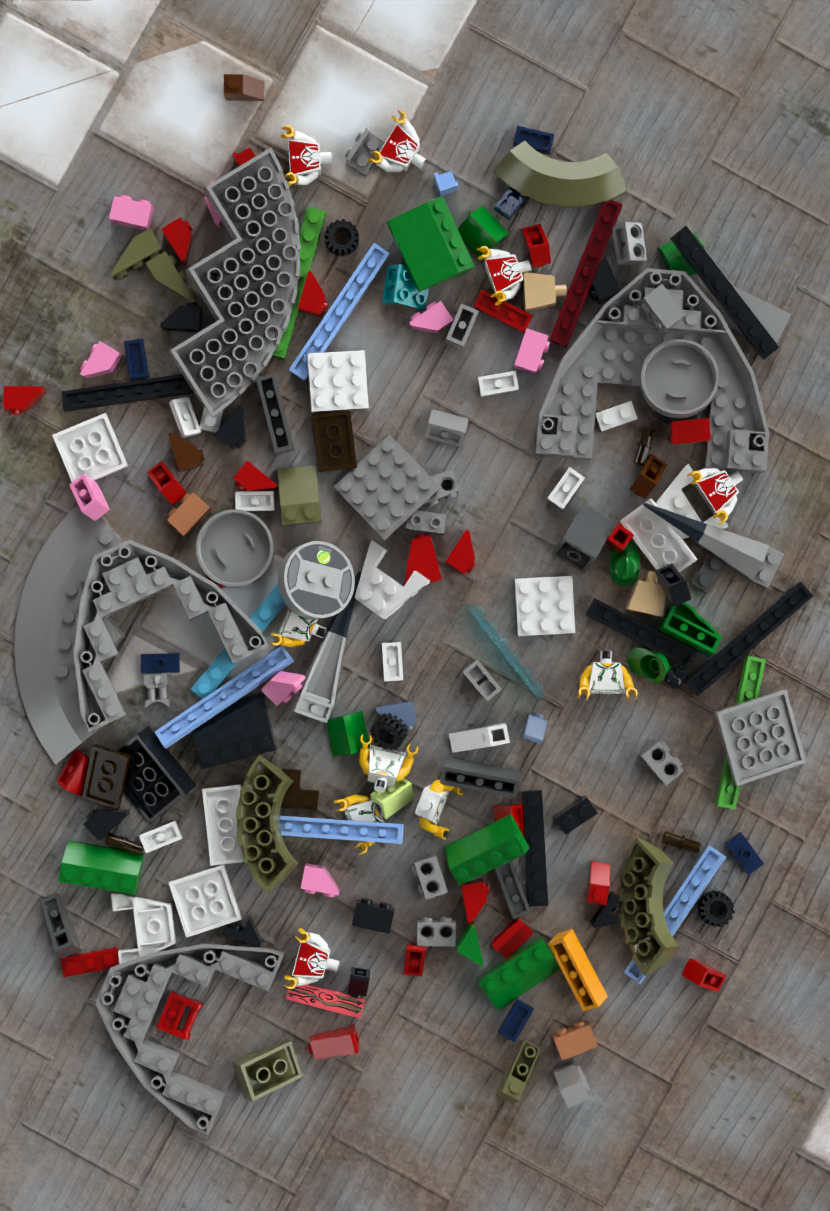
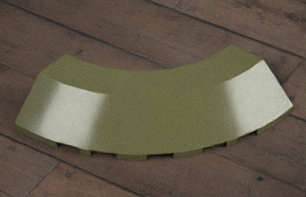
M524 141L511 149L493 170V173L510 189L512 187L520 192L521 196H528L537 200L536 202L548 206L553 204L562 206V208H577V206L585 205L590 207L603 201L606 203L627 192L618 166L607 153L587 161L564 162L539 153Z
M259 755L249 769L244 785L240 790L241 794L236 810L237 839L245 864L248 865L252 873L251 875L264 891L269 894L288 877L299 863L289 853L280 830L282 801L293 780L280 768Z
M636 837L626 856L625 868L621 871V875H623L622 887L618 889L621 907L619 920L622 922L620 923L621 928H624L626 945L630 946L633 953L632 958L642 973L648 976L667 963L679 948V945L668 929L663 910L664 885L674 863L661 849Z

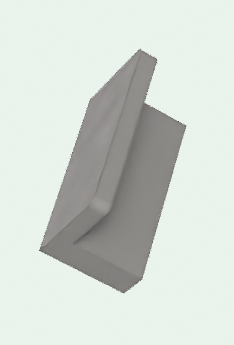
M432 410L425 438L462 447L468 419Z

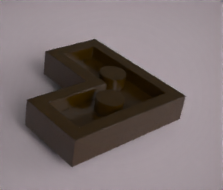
M282 768V771L293 782L284 796L281 807L317 810L319 790L300 789L301 770Z

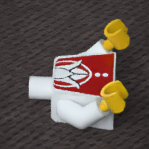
M397 110L400 118L397 119L396 116L392 115V120L399 122V125H395L380 152H370L374 154L375 159L368 158V162L376 163L377 166L386 172L407 171L411 163L421 169L426 158L417 154L420 150V139L414 127L406 119V114L403 111Z
M286 125L281 129H285L287 134H281V138L286 139L290 137L288 140L290 172L284 177L290 180L287 182L289 187L293 184L308 185L321 174V164H332L331 152L320 153L319 143L315 139Z
M486 246L476 249L482 252L478 260L484 259V266L494 293L491 298L496 297L498 299L495 305L497 306L503 301L514 298L524 281L522 274L532 271L529 260L518 263L516 255H511L507 251L488 249Z
M704 468L689 473L687 476H692L694 479L691 485L695 486L712 514H715L713 519L716 517L720 518L719 525H721L728 519V515L732 512L737 502L736 495L739 491L735 485L743 481L741 474L736 471L728 475L725 470L720 471L717 468Z
M299 928L298 931L302 933V936H295L301 943L292 973L294 977L286 975L284 979L290 980V983L284 985V987L293 989L295 986L317 982L320 978L324 977L325 969L337 972L339 961L329 958L331 949L328 948V944L319 934L306 932Z

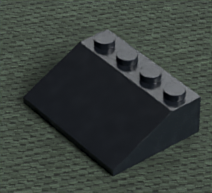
M263 693L237 700L192 731L201 769L278 749Z
M149 726L136 734L118 750L131 755L124 792L149 823H152L197 786L169 750L162 745Z

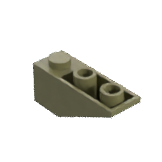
M151 228L132 239L110 273L114 280L126 278L129 272L142 269L146 262L164 252Z
M166 251L146 262L155 280L160 285L188 302L196 303L195 298H197V295L192 287L187 288L185 282L188 280L182 271L178 272L175 268L178 264L172 254L168 256Z
M523 1040L496 1094L497 1097L512 1105L520 1100L541 1048Z

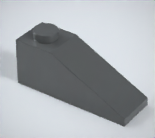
M59 893L40 900L55 952L65 958L81 951L77 934Z

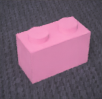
M126 195L114 196L109 216L112 223L144 231L150 229L155 209L150 205L149 201L139 199V202L133 201L131 197Z
M526 328L513 368L534 375L537 370L541 371L544 362L541 357L543 352L547 353L550 344L547 341L548 335Z
M86 474L81 475L69 485L81 512L94 521L110 510L98 483Z

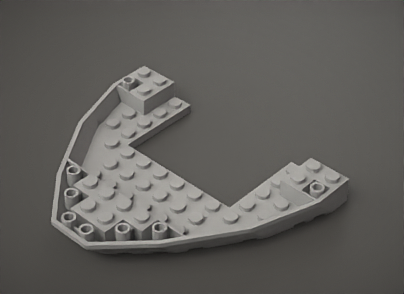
M647 268L602 307L561 360L538 416L534 455L592 459L598 384L640 387V374L648 354L655 347L666 341L685 339L696 342L707 349L715 359L719 371L718 388L709 405L711 441H707L705 468L758 473L766 471L769 429L755 373L722 314L685 271ZM661 284L664 285L686 314L665 332L655 326L654 318L650 313L647 314L641 306V300Z

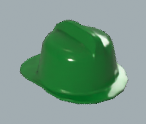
M629 541L621 554L613 548L610 552V577L616 584L621 586L634 583L640 573V550L632 541Z
M640 647L634 648L629 652L628 664L631 670L638 676L653 683H661L667 671L671 669V665L668 664L667 658L662 653L651 652Z

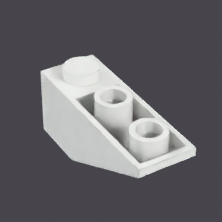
M505 722L449 734L452 753L510 743Z

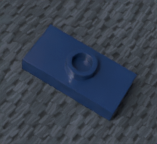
M517 125L513 146L516 147L526 141L536 151L550 155L555 134Z
M511 187L494 206V210L510 220L528 196H521L520 192Z
M144 339L124 341L130 380L150 377Z
M180 653L141 654V673L180 672Z
M741 832L725 843L748 875L764 864Z
M517 998L498 1029V1033L515 1042L534 1008Z

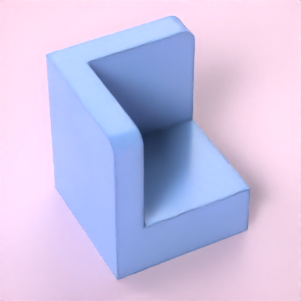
M452 171L438 175V172L434 173L433 179L439 197L458 191V183L455 182Z

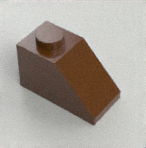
M224 74L226 101H264V81L243 74Z
M173 433L168 434L180 472L203 466L202 461L205 460L202 449L199 450L196 445Z
M651 454L634 479L630 490L646 499L657 485L667 464Z

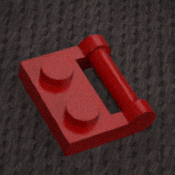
M171 991L156 1028L184 1040H189L191 1028L198 1011L202 1009L203 1003ZM186 1005L192 1008L183 1030L178 1029L177 1027Z

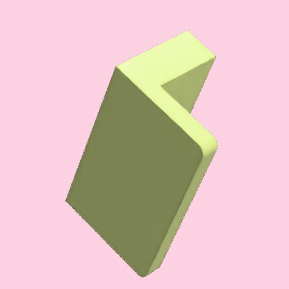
M405 778L401 781H396L393 787L386 786L385 792L374 791L370 794L371 800L381 807L384 819L389 818L414 799L412 783Z

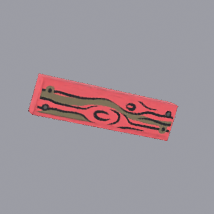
M311 984L288 989L286 996L287 1000L360 1018L365 998H353L350 994Z

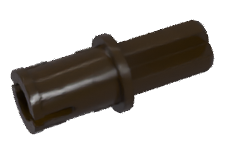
M649 427L643 428L640 442L637 443L638 449L634 458L635 464L640 466L645 464L648 451L652 449L651 443L656 430Z
M667 831L663 835L662 843L678 847V850L684 849L694 853L700 852V842L687 839L684 835L678 836Z
M111 832L108 833L105 844L117 847L122 852L126 850L141 855L144 850L143 845L128 840V837L124 838Z

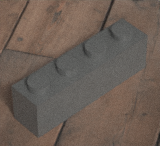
M275 373L257 377L256 381L275 454L279 455L294 451L295 448Z
M445 757L440 783L516 798L520 771Z

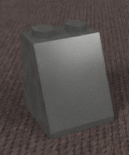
M582 504L552 554L585 573L600 553L615 522L611 521L609 517L596 512L591 506Z

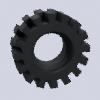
M339 219L335 220V223L331 222L330 226L326 228V233L324 234L326 247L336 256L341 255L345 257L346 254L349 256L358 247V230L350 221L346 222L345 219H342V221H339ZM344 231L348 233L349 241L345 245H339L335 242L334 237L337 232Z
M384 713L376 719L370 732L371 737L374 738L373 741L375 743L379 742V747L383 745V749L387 750L389 747V750H396L401 746L408 735L406 724H402L403 720L401 718L397 720L398 716L394 715L392 717V714L388 713L386 715Z
M715 890L711 893L707 892L705 896L702 895V900L698 902L699 907H697L702 920L713 927H723V924L727 925L729 919L732 920V914L735 912L732 900L726 894L720 891L716 892ZM713 902H720L723 906V911L718 916H713L709 912V906Z

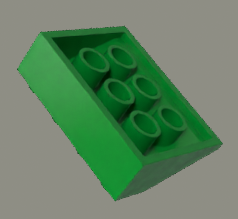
M443 197L426 202L386 222L418 292L466 275L475 267Z

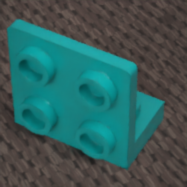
M402 264L387 266L382 304H400L418 310H425L429 288L418 292L407 266Z

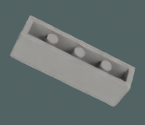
M574 1060L553 1069L559 1090L568 1108L590 1099L587 1092L591 1090L580 1064L576 1065Z

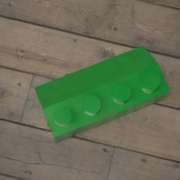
M509 814L446 845L445 852L449 869L458 886L526 854L530 847L512 814Z
M69 840L61 862L58 882L135 895L139 888L145 853L137 855L126 850L122 852L116 848Z
M540 935L507 959H504L480 975L477 980L490 1001L500 1010L561 968Z

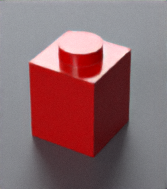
M618 523L605 543L621 554L634 534Z

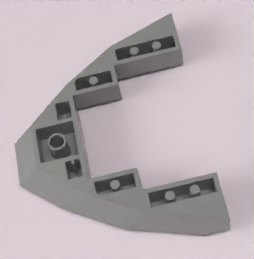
M128 540L93 556L80 600L73 651L80 712L89 732H93L126 716V712L102 665V662L119 655L103 621L104 618L174 586L190 621L208 612L232 664L268 648L261 630L215 583L168 555Z
M200 944L154 952L110 968L95 1003L110 1036L144 1088L190 1128L209 1135L226 1093L174 1072L173 1069L180 1053L145 1039L172 973L208 987L214 971L218 970L269 992L285 951L256 947Z

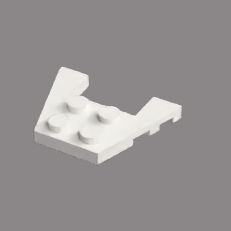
M687 464L655 503L659 508L702 522L681 490L694 481L692 476H687L693 472L689 464ZM712 516L703 522L720 529L729 527L726 522L719 525V517L713 519ZM674 527L682 539L689 538V536Z
M371 540L354 598L381 618L387 619L404 605L407 599L416 595L419 589L428 585L430 580L419 572L414 571L405 586H402L377 568L387 550Z
M120 893L111 894L113 911L133 909L138 948L118 951L119 964L158 952L176 943L172 904Z

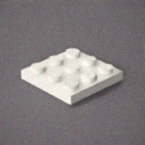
M365 350L307 354L311 412L369 408Z
M106 413L52 435L72 482L83 474H86L95 481L129 467Z
M572 576L515 579L517 636L575 633Z
M225 864L169 881L186 938L242 919Z

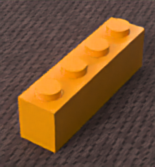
M573 929L556 934L548 945L583 1012L599 1007L608 996Z

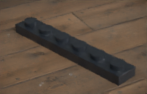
M596 598L593 599L585 614L630 639L662 653L665 657L683 666L688 660L692 661L697 652L695 649Z
M542 790L522 791L525 840L530 847L526 852L529 907L548 906Z

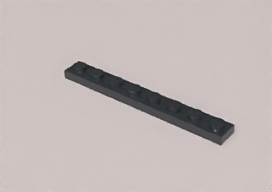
M684 226L669 238L762 360H765L779 348L777 343L688 227Z
M178 374L61 391L63 410L68 412L193 394L194 391L184 376Z
M798 582L684 682L696 696H699L811 599L813 595L802 582Z

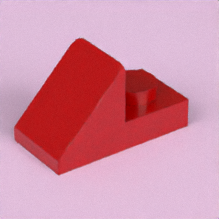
M406 944L403 975H423L426 946Z

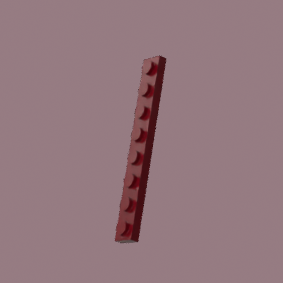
M613 200L606 203L603 201L550 336V342L567 348L612 234V227L616 224L623 204Z

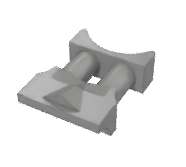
M168 673L144 674V685L148 693V700H145V708H148L154 702H162L168 707L171 706L170 699H167ZM155 688H159V699L155 697Z

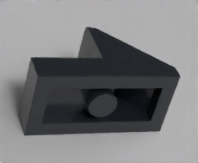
M613 891L609 893L607 905H601L590 921L591 925L595 928L622 923L610 913L615 911L620 904V897Z
M251 916L245 929H242V926L239 924L231 923V925H226L223 935L259 947L262 942L261 935Z

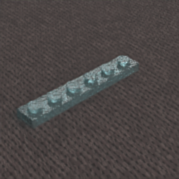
M475 604L469 607L470 613L538 700L545 696L543 693L544 687L539 681L534 682L531 678L533 673L527 666L523 667L519 661L522 659L515 650L513 652L510 651L507 647L510 645L503 635L500 637L497 634L496 630L498 628L493 621L488 622L484 617L486 612L480 605L476 607Z

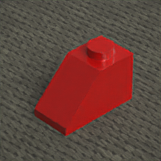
M179 217L161 230L182 263L186 265L193 240L191 234L193 229L187 220L183 221Z
M541 224L522 228L532 267H542L551 264L549 243Z
M308 271L298 310L299 312L321 318L322 313L327 311L328 302H326L325 294L313 273Z
M4 386L3 409L11 415H21V412H27L46 394V388L43 386Z
M248 460L233 477L236 481L234 485L242 491L245 489L249 492L278 488L277 484Z
M160 461L147 472L159 491L172 505L180 501L187 494L163 461Z
M467 529L445 561V563L462 574H465L466 571L470 573L476 564L473 562L475 555L470 531Z
M591 861L585 899L588 903L607 905L610 887V864Z
M484 879L471 880L461 885L468 923H472L487 902V895H490L488 883L484 884Z
M692 958L685 964L682 976L698 986L719 992L727 976Z

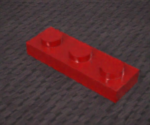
M482 289L473 308L524 334L533 315L506 301L496 306L495 303L498 299L496 297L491 298L492 294Z
M113 947L74 954L65 958L61 957L63 977L106 970L119 965V948Z

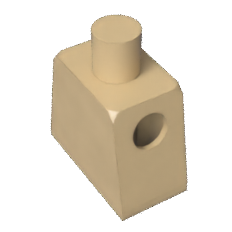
M523 273L525 312L553 307L556 304V297L567 295L566 285H555V276Z
M648 571L646 581H636L626 605V610L664 617L665 593L661 585L657 584L658 578L655 572Z

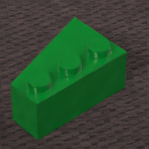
M687 602L677 606L670 604L658 628V631L708 657L715 653L722 639V636Z

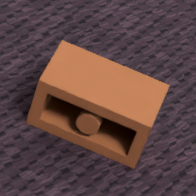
M194 492L191 494L187 493L181 500L182 504L178 508L174 507L168 513L169 518L167 521L185 537L212 509Z
M577 1021L573 1023L572 1027L567 1029L566 1027L559 1028L555 1031V1034H552L562 1061L598 1047L588 1021Z

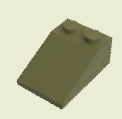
M316 465L278 469L282 525L292 526L322 522Z
M290 1040L248 1054L232 1062L243 1096L252 1102L303 1077Z

